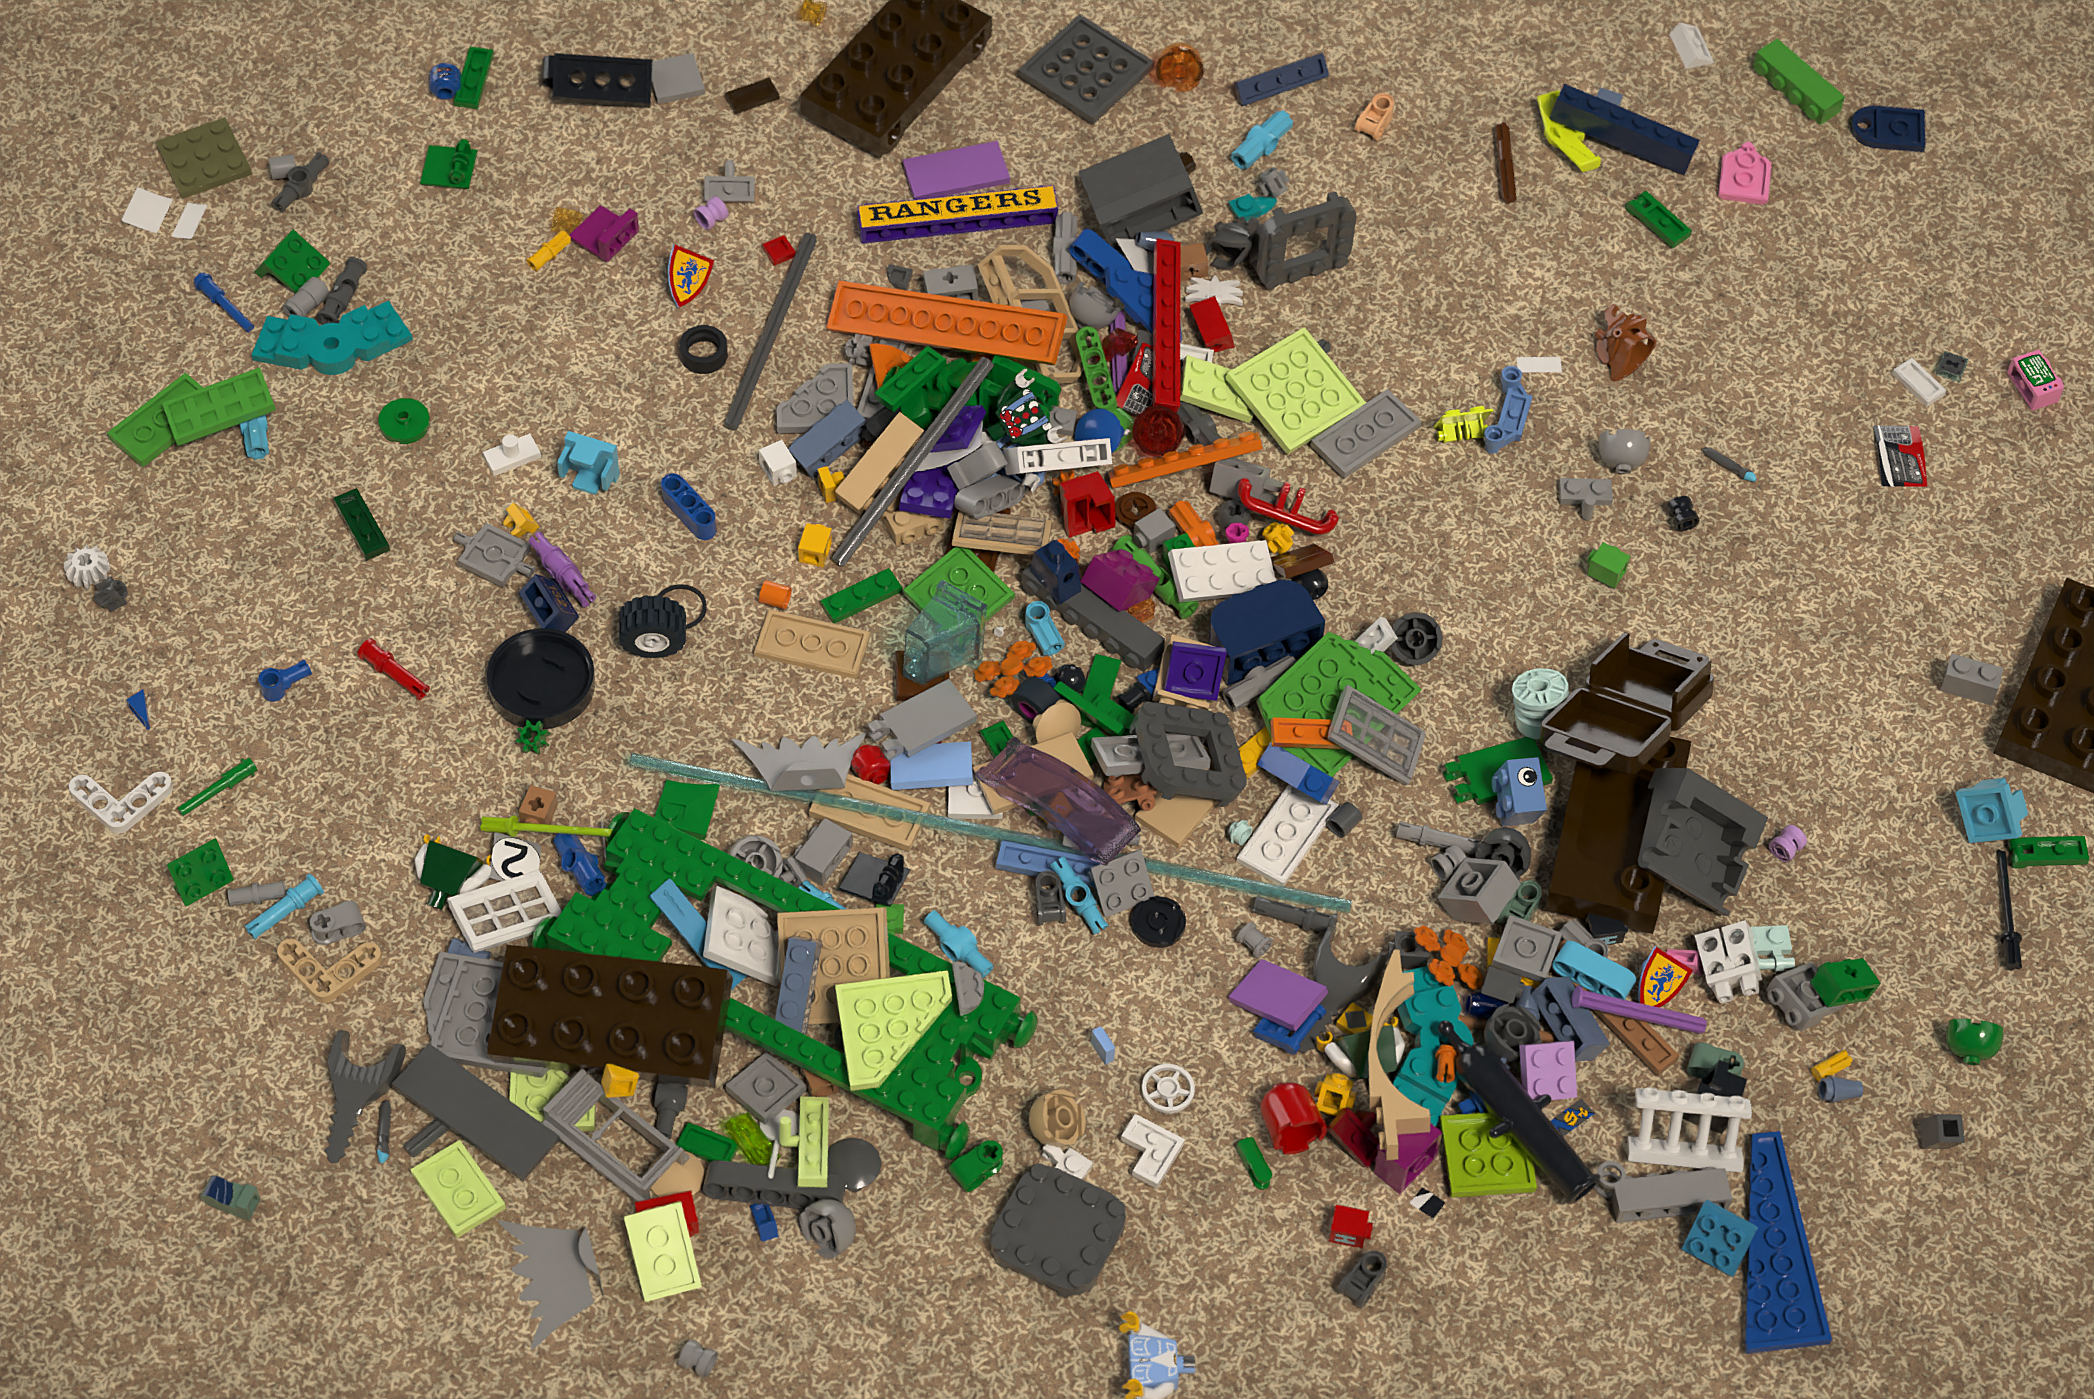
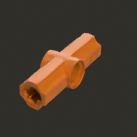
M1181 500L1169 509V516L1181 531V535L1187 533L1195 547L1219 545L1211 524L1206 520L1202 521L1188 501Z

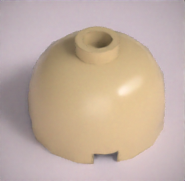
M1064 1089L1053 1090L1045 1093L1034 1102L1029 1112V1124L1034 1137L1040 1143L1055 1147H1066L1075 1144L1077 1138L1083 1135L1086 1123L1084 1109L1082 1105H1077L1072 1099L1075 1096L1071 1092Z

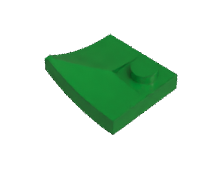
M666 780L654 818L699 840L705 841L715 809L720 784H690Z

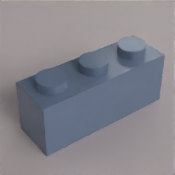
M846 400L842 404L835 406L831 413L823 420L817 421L806 434L796 438L787 449L795 461L813 479L818 475V468L829 466L863 438L862 430L866 428V420Z
M1569 977L1546 978L1530 995L1558 1040L1574 1041L1575 1062L1594 1060L1610 1045V1042L1588 1008L1582 1006L1578 1008L1572 1007V995L1575 987Z

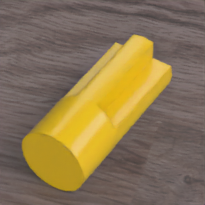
M1842 1050L1813 1066L1811 1073L1816 1081L1820 1082L1821 1078L1834 1075L1850 1066L1853 1061L1852 1057L1848 1056L1846 1050Z

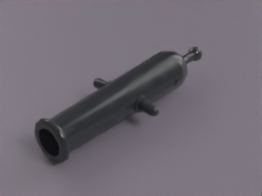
M1443 1020L1439 1022L1437 1026L1438 1033L1446 1037L1457 1051L1458 1057L1455 1062V1070L1459 1079L1499 1122V1124L1490 1129V1137L1496 1139L1504 1133L1510 1134L1566 1196V1204L1572 1205L1586 1196L1599 1183L1601 1176L1591 1172L1542 1111L1544 1107L1551 1103V1096L1544 1094L1538 1099H1532L1492 1049L1478 1043L1473 1045L1467 1044L1454 1031V1026L1450 1021Z

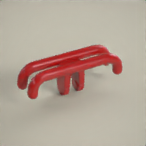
M1242 478L1239 482V498L1243 505L1253 512L1320 535L1332 531L1339 521V517L1334 510H1328L1325 517L1321 520H1315L1298 514L1306 491L1304 488L1299 487L1290 508L1287 510L1284 508V504L1290 491V483H1283L1274 505L1250 495L1252 485L1249 479Z

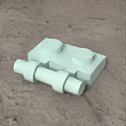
M1788 925L1751 927L1754 935L1753 942L1759 963V971L1774 969V972H1783L1784 969L1795 968L1794 957H1783L1784 954H1790L1792 951ZM1771 955L1772 958L1759 959L1758 956Z

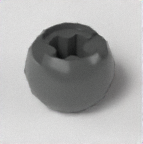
M1236 499L1229 500L1221 505L1218 519L1221 526L1226 530L1233 523H1242L1248 526L1251 513L1241 501Z

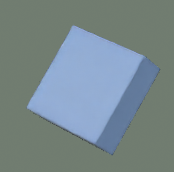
M1100 1026L1092 1030L1091 1044L1106 1065L1114 1061L1115 1046L1104 1029Z

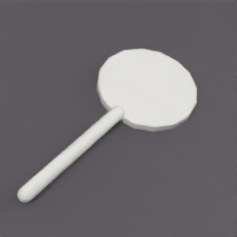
M784 1109L766 1125L760 1122V1131L763 1136L775 1141L768 1172L769 1179H772L774 1176L780 1145V1118L784 1116L791 1118V1135L799 1134L800 1117L790 1110Z

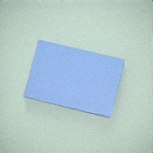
M971 741L933 744L909 758L903 752L891 760L892 790L973 785Z

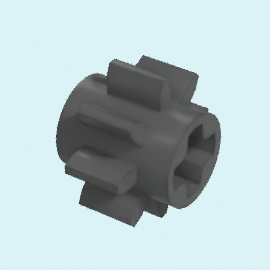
M111 576L95 585L98 589L95 592V600L100 607L109 608V611L112 612L127 603L124 598L127 596L128 591L122 581H114Z

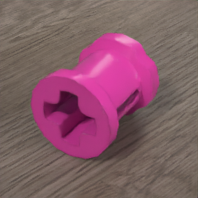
M1242 523L1230 524L1226 528V536L1229 539L1227 544L1247 542L1246 538L1249 536V528Z

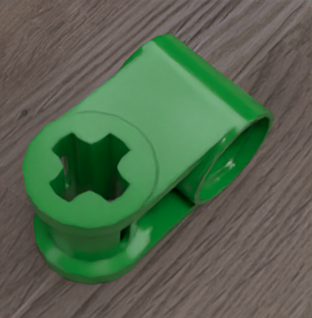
M986 1140L969 1153L956 1159L949 1167V1171L966 1193L972 1192L1002 1169L1003 1148L997 1141Z

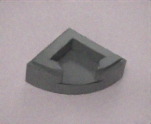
M889 264V282L895 289L907 290L913 275V269Z

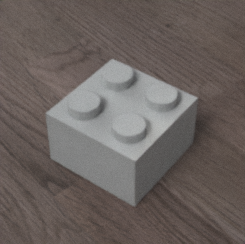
M1465 858L1437 898L1453 920L1493 924L1509 900L1512 899L1521 883L1506 861Z

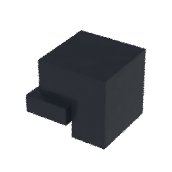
M1718 1060L1700 1080L1695 1094L1711 1093L1722 1097H1743L1747 1079L1728 1072L1730 1064ZM1683 1112L1682 1119L1699 1125L1700 1114ZM1712 1115L1709 1130L1722 1134L1727 1129L1729 1117Z

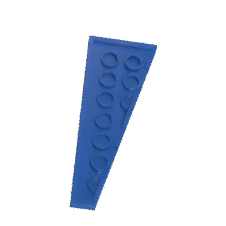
M1781 1132L1752 1134L1750 1144L1748 1222L1757 1226L1758 1229L1749 1245L1747 1254L1746 1354L1829 1345L1832 1337Z

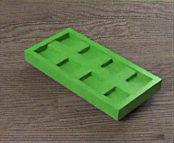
M260 367L162 403L178 446L276 411Z

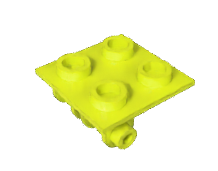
M1477 406L1470 408V412L1460 413L1458 409L1446 411L1445 415L1434 425V429L1440 428V431H1437V440L1443 441V443L1454 442L1457 439L1462 441L1461 426L1463 427L1465 440H1469L1470 437L1471 439L1483 438L1485 429L1488 427L1487 424L1483 425V422L1493 412V409Z

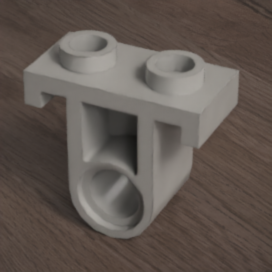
M994 441L947 468L952 480L956 483L958 489L961 490L996 474L995 472L1008 465V462L997 442Z

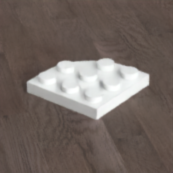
M716 886L711 891L703 957L775 987L781 983L778 930L774 932L766 920L768 915L752 901Z

